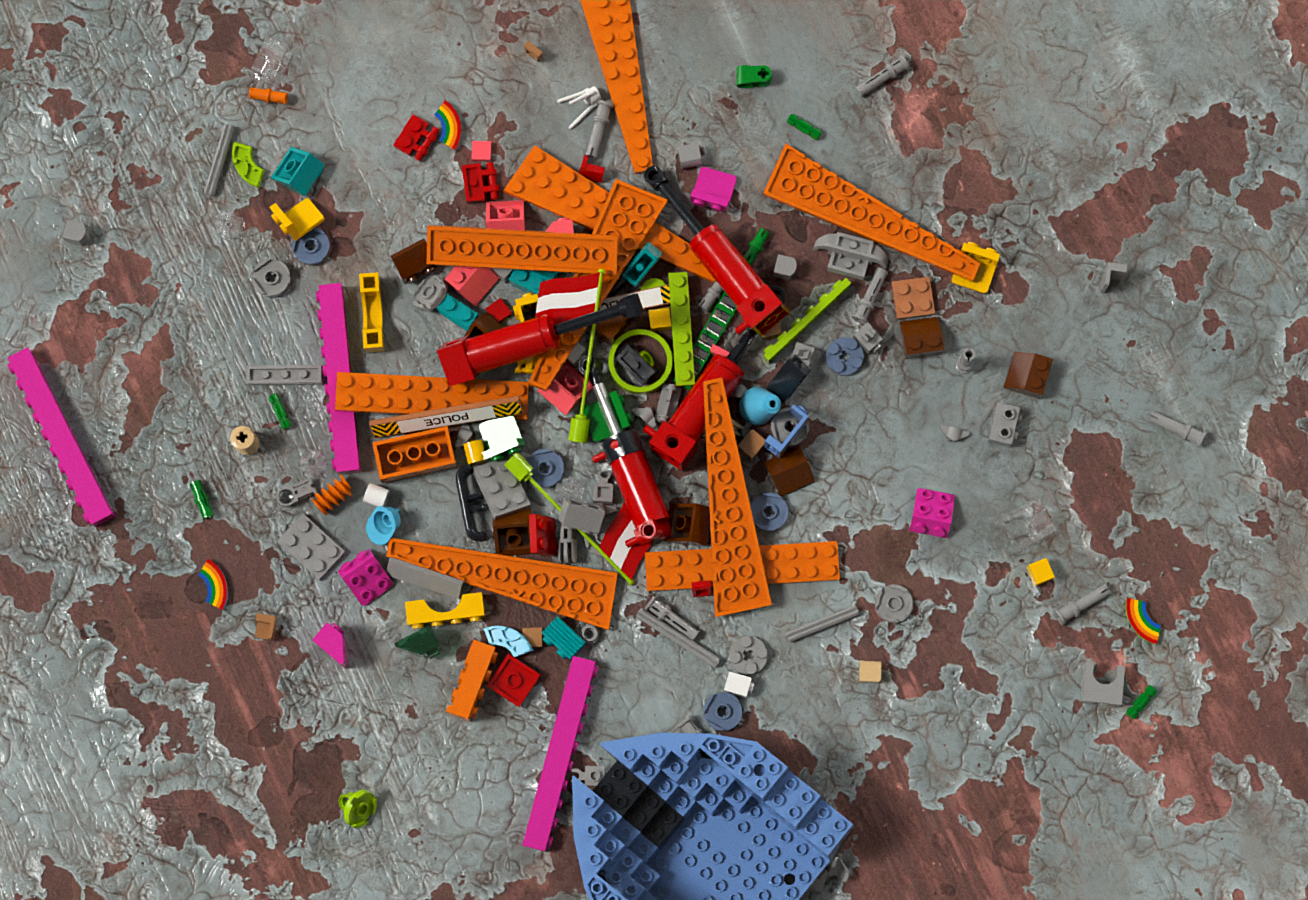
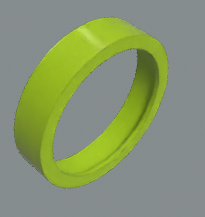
M636 329L624 333L614 342L609 352L608 365L612 379L621 389L631 394L645 395L657 391L667 382L672 371V353L669 345L660 335L650 330ZM634 335H646L656 339L666 352L667 366L665 372L658 381L649 386L636 387L627 384L618 376L614 367V355L617 347L625 339Z

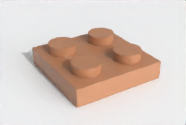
M930 277L892 281L891 285L897 320L935 315Z

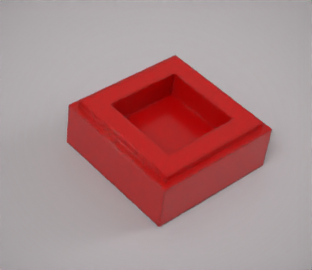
M501 298L485 308L488 314L498 323L512 315V312Z
M711 580L692 582L693 597L712 595Z

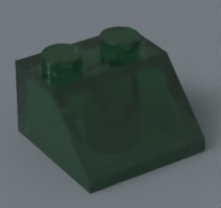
M429 625L394 643L399 651L425 659L428 657L433 659L440 655L439 651L443 650Z

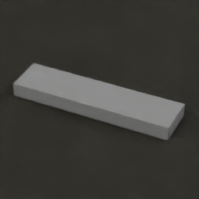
M246 365V385H323V365Z
M390 557L386 571L389 577L459 599L464 582Z

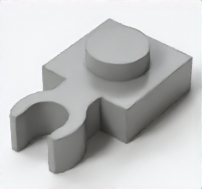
M599 470L598 480L600 483H594L593 503L612 504L613 484L608 483L611 475L610 471H608V476L603 478L601 477V470Z

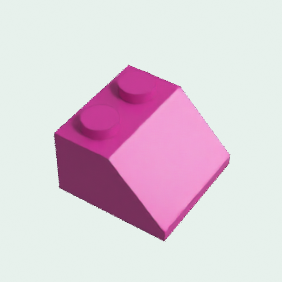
M327 622L312 641L346 669L348 667L347 641L343 636L345 632L335 623L330 625Z

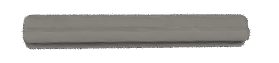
M225 124L204 190L207 196L213 197L215 195L234 132V127Z
M854 605L788 631L786 633L787 640L793 642L858 616V608Z

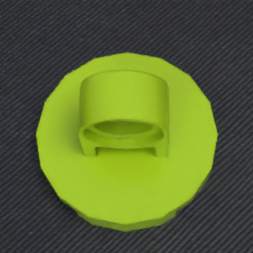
M363 789L355 793L342 794L339 797V805L344 811L345 822L354 828H361L368 823L366 820L370 814L372 816L375 814L377 808V798L373 796V793Z

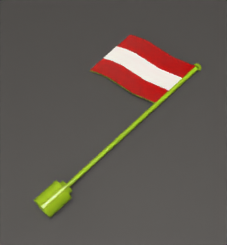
M601 268L598 270V273L582 277L554 278L541 282L535 317L549 314L555 324L598 311L605 270ZM593 324L591 329L580 414L571 417L568 440L573 442L587 443L590 419H587V415H583L596 324Z
M518 452L515 453L504 466L519 482L529 480L561 512L562 508L531 477L533 475L531 471L534 468ZM624 502L620 511L607 528L600 546L586 533L582 532L581 529L577 530L628 581V585H633L634 579L632 578L638 564L653 541L644 545L638 543L629 548L625 545L626 540L635 537L633 531L635 527Z

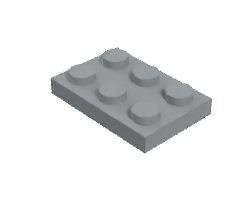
M508 456L495 462L473 467L472 470L494 520L528 509L531 506L521 482L504 466L509 460Z
M304 513L277 541L319 581L346 553Z

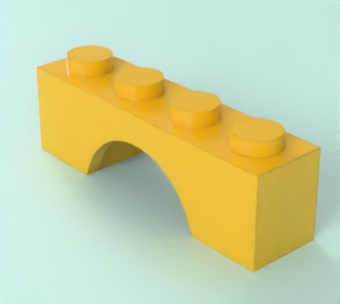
M378 272L359 274L363 308V348L366 353L385 352L381 278Z
M482 592L463 594L458 606L449 612L434 611L427 605L425 600L405 602L407 625L414 630L423 629L424 625L429 624L432 627L443 626L445 622H451V625L462 624V620L469 619L470 622L482 621L481 618L486 617Z

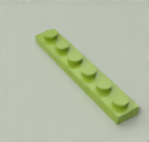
M687 272L668 273L676 387L693 386L695 384L688 274Z
M847 278L843 281L838 280L832 286L833 290L829 294L827 292L819 298L820 302L815 307L812 305L805 311V317L795 320L789 332L784 331L777 338L779 341L774 346L770 344L763 351L765 353L763 359L769 364L851 287V282Z

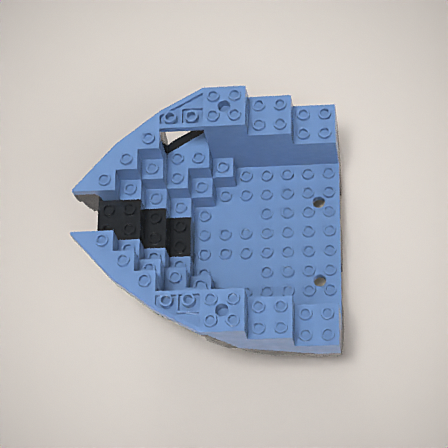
M655 733L601 742L600 746L616 762L596 787L591 790L574 775L572 776L574 842L584 888L589 900H800L817 878L820 879L830 867L854 830V825L826 803L817 792L794 775L784 763L756 741L707 733ZM788 874L795 876V882L792 885H787L784 882V878Z

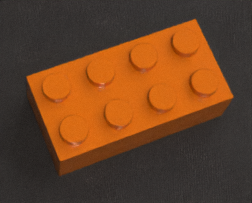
M448 426L372 442L379 478L382 483L457 467Z

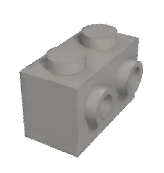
M997 402L987 443L1009 448L1012 443H1016L1018 432L1015 431L1016 424L1020 425L1022 414L1019 413L1020 407Z
M565 498L559 515V521L564 528L569 530L576 528L588 534H592V532L599 533L605 511L601 505Z

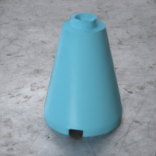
M750 388L743 393L739 401V412L742 418L752 425H763L769 422L779 411L781 401L776 395L764 388Z

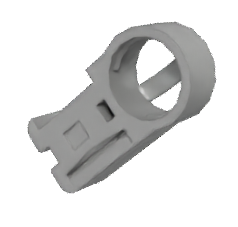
M308 478L291 486L281 488L277 492V502L282 507H291L298 503V500L310 497L312 494L315 496L316 489L313 486L312 480ZM283 491L292 493L287 497L279 499V495ZM293 498V500L288 504L282 503Z

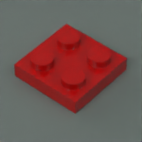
M530 514L531 553L549 557L556 556L555 518Z
M508 654L487 687L520 708L541 675Z

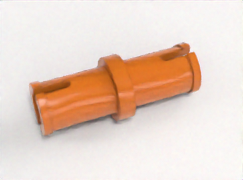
M250 87L249 99L286 105L288 102V92L272 91L271 88L259 89Z

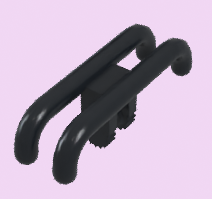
M467 464L457 470L456 488L466 534L471 540L481 542L486 540V533L474 530L470 513L486 510L489 507L485 503L474 506L468 505V502L484 499L482 492L466 495L463 478L471 474L473 469L472 465Z

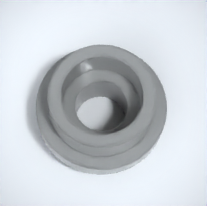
M589 624L581 629L580 636L587 644H593L599 639L600 633L596 626ZM588 631H592L594 633V636L592 638H588L586 636Z

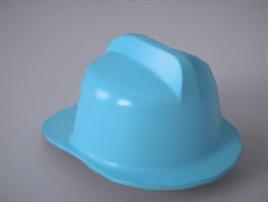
M377 506L366 524L367 535L373 543L377 545L386 544L400 527L399 508Z

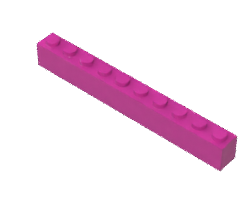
M341 283L318 285L319 291H316L317 303L320 302L321 310H317L318 320L322 321V328H319L320 339H324V347H321L322 358L326 360V365H323L324 377H327L328 384H325V394L329 395L330 401L326 403L327 413L331 414V421H328L329 432L333 433L330 447L331 452L334 451L335 459H332V467L338 475L361 473L356 413L335 411L337 372L352 373L344 290Z
M27 347L7 357L10 362L7 364L10 372L16 374L18 378L16 381L20 391L24 390L26 397H24L26 404L29 408L32 407L35 412L32 414L37 424L40 423L43 428L41 430L42 436L46 441L49 440L51 444L49 449L53 457L57 456L60 462L57 465L61 473L66 474L68 478L66 483L71 491L74 490L77 495L74 497L79 508L83 507L85 511L83 517L86 523H91L92 526L96 527L114 518L115 515L33 352Z
M576 656L572 657L522 846L546 852L547 848H551L553 837H550L551 831L556 829L558 818H555L557 810L561 811L563 799H560L562 791L566 792L568 780H565L567 772L571 773L574 762L570 761L572 753L576 754L579 742H575L577 734L581 735L583 723H580L582 715L586 716L589 706L585 703L587 696L591 697L594 687L591 685L592 678H596L599 667H596V661Z

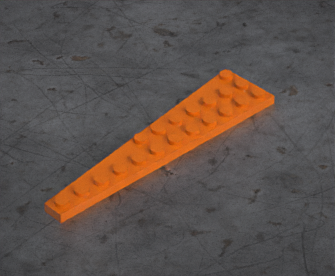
M580 0L634 173H644L648 167L653 166L630 0Z
M785 143L763 192V196L971 282L974 281L981 263L955 249L947 242L938 239L931 232L925 231L913 221L911 222L904 218L900 213L861 189H857L853 184L841 179L837 174L828 171L819 163L812 161L806 155Z
M535 145L503 190V193L524 202L532 203L536 207L548 210L559 217L568 218L573 223L582 225L591 231L594 230L609 195L608 191ZM655 222L638 250L641 251L646 243L650 242L662 252L659 260L666 261L679 269L715 283L716 280L691 251L688 242Z
M615 179L592 232V234L619 236L617 275L603 274L598 310L668 203V200L618 179ZM575 273L574 277H582L593 273ZM588 326L559 335L560 347L540 354L528 385L547 391Z
M722 378L703 381L715 617L772 605Z
M390 538L387 558L393 557L464 581L463 583L609 631L618 577L616 572Z

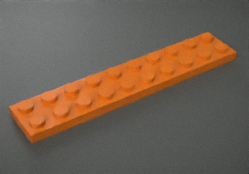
M428 225L426 264L593 274L598 273V270L602 268L605 270L603 274L617 275L619 236Z
M337 372L335 411L406 415L519 396L523 406V414H517L515 418L519 421H527L529 385L528 382L473 379L449 387L447 379L443 377Z
M837 541L759 546L767 584L840 580ZM711 549L645 552L647 591L692 589V582L711 580V587H713Z

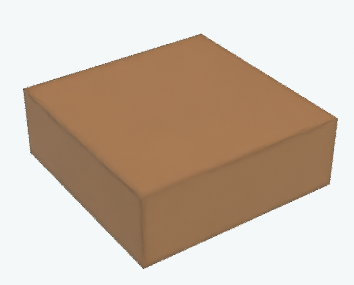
M527 41L524 45L525 52L534 60L540 62L543 59V52Z
M542 627L522 628V635L529 641L532 648L542 647Z

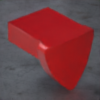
M584 155L579 174L589 180L602 183L605 168L589 164V156Z

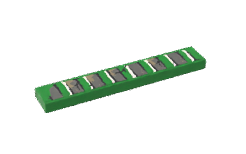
M725 291L692 347L695 381L711 355L710 348L713 344L717 345L737 310V306ZM682 386L683 388L689 391L692 388V386Z

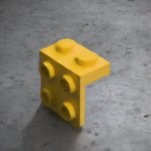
M309 198L304 199L286 213H283L276 203L269 207L273 212L271 215L272 219L277 225L280 223L279 227L285 235L289 234L294 241H297L325 220L324 216Z
M973 242L964 243L961 252L981 264L973 282L954 274L951 282L985 294L988 292L1000 254L991 248H980L978 244Z
M526 293L522 295V298L515 299L516 305L513 306L516 321L520 320L523 322V313L537 309V294Z

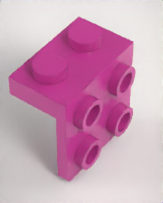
M702 167L695 188L692 189L690 202L696 206L710 207L717 212H727L736 184V176Z
M922 488L917 489L909 531L947 538L952 521L955 496Z
M370 549L361 551L355 559L344 563L338 570V573L362 606L367 605L393 586L392 580Z

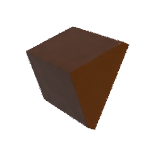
M799 447L784 453L780 458L775 457L764 462L781 497L815 482L808 460Z

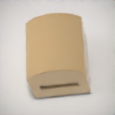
M860 660L858 683L878 684L881 681V661Z

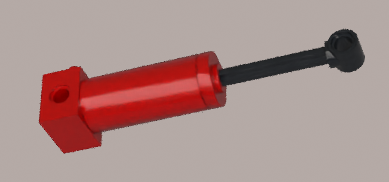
M657 166L648 167L644 172L645 181L668 200V203L694 233L695 237L690 242L689 248L737 306L736 309L743 316L744 322L735 328L737 334L740 335L750 327L760 336H763L786 317L790 311L771 288L763 282L719 226L714 224L703 228L668 185L669 180L665 173ZM655 174H659L658 178L652 181V177Z
M779 286L770 287L775 294L781 296L780 300L784 304V290ZM750 327L747 328L728 358L719 354L713 356L668 423L663 421L657 431L648 425L644 427L643 431L652 437L649 442L651 452L683 472L696 453L697 443L706 431L703 381L722 378L728 399L745 375L737 363L758 334ZM671 445H677L675 448H670Z
M638 293L620 299L618 305L555 324L549 314H545L470 338L469 335L444 343L437 350V354L450 387L473 380L479 373L558 349L560 347L559 335L621 315L623 318H632L644 313Z

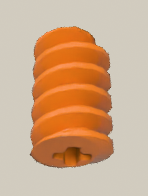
M341 474L339 475L340 482L333 479L334 486L328 483V491L321 488L322 495L315 493L316 500L312 499L324 515H327L326 508L334 510L333 503L337 506L340 505L339 499L346 501L345 494L350 497L352 496V488Z

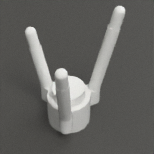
M595 86L557 101L561 103L571 100L569 104L572 105L584 100L587 105L591 104L569 126V129H572L594 107L598 106L597 101L601 99V96Z

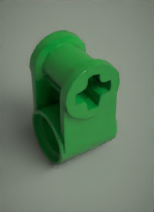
M741 65L736 67V86L738 88L766 87L772 82V72L768 66ZM762 74L766 75L764 79L761 78Z

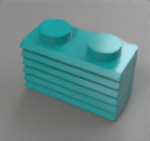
M650 242L646 243L626 267L622 277L636 287L659 260L662 252Z
M449 293L446 294L444 300L437 307L438 313L468 331L473 321L479 317L477 312L449 296Z
M558 616L542 631L544 636L542 640L550 647L554 645L558 649L556 653L563 660L568 658L571 661L572 657L586 645V642Z

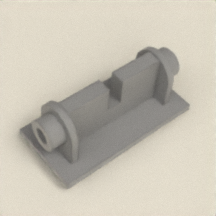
M663 384L655 421L661 423L663 421L669 422L677 409L681 388H677L674 384Z

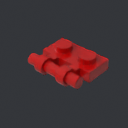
M412 114L393 147L409 157L413 150L416 151L417 154L414 159L420 162L428 154V149L432 142L435 143L440 130L434 126L430 132L426 131L429 123ZM422 136L426 139L422 146L417 145Z
M494 162L486 163L487 169L481 170L480 163L461 165L467 204L486 201V193H490L491 200L499 199V186L496 184L497 170L494 169ZM482 177H488L489 186H483Z

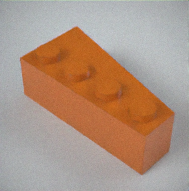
M473 639L464 663L465 669H462L458 678L459 686L454 689L451 696V702L453 703L451 706L448 705L446 709L449 715L471 722L472 718H476L479 710L476 705L478 700L482 701L485 689H483L485 681L489 682L492 671L489 670L491 663L495 664L498 657L496 647Z

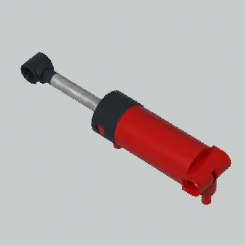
M588 356L582 357L578 362V369L584 375ZM591 357L593 366L589 371L588 380L591 381L612 434L611 437L601 443L603 452L593 456L592 461L598 463L607 459L635 527V530H633L635 537L626 540L625 545L629 548L638 543L644 545L654 539H667L671 535V526L668 521L670 515L648 463L638 432L635 429L622 431L601 378L603 362L597 357Z

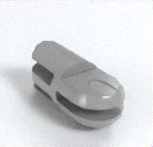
M561 524L560 539L558 540V564H563L564 561L565 563H571V560L573 563H577L575 528L574 530H569Z

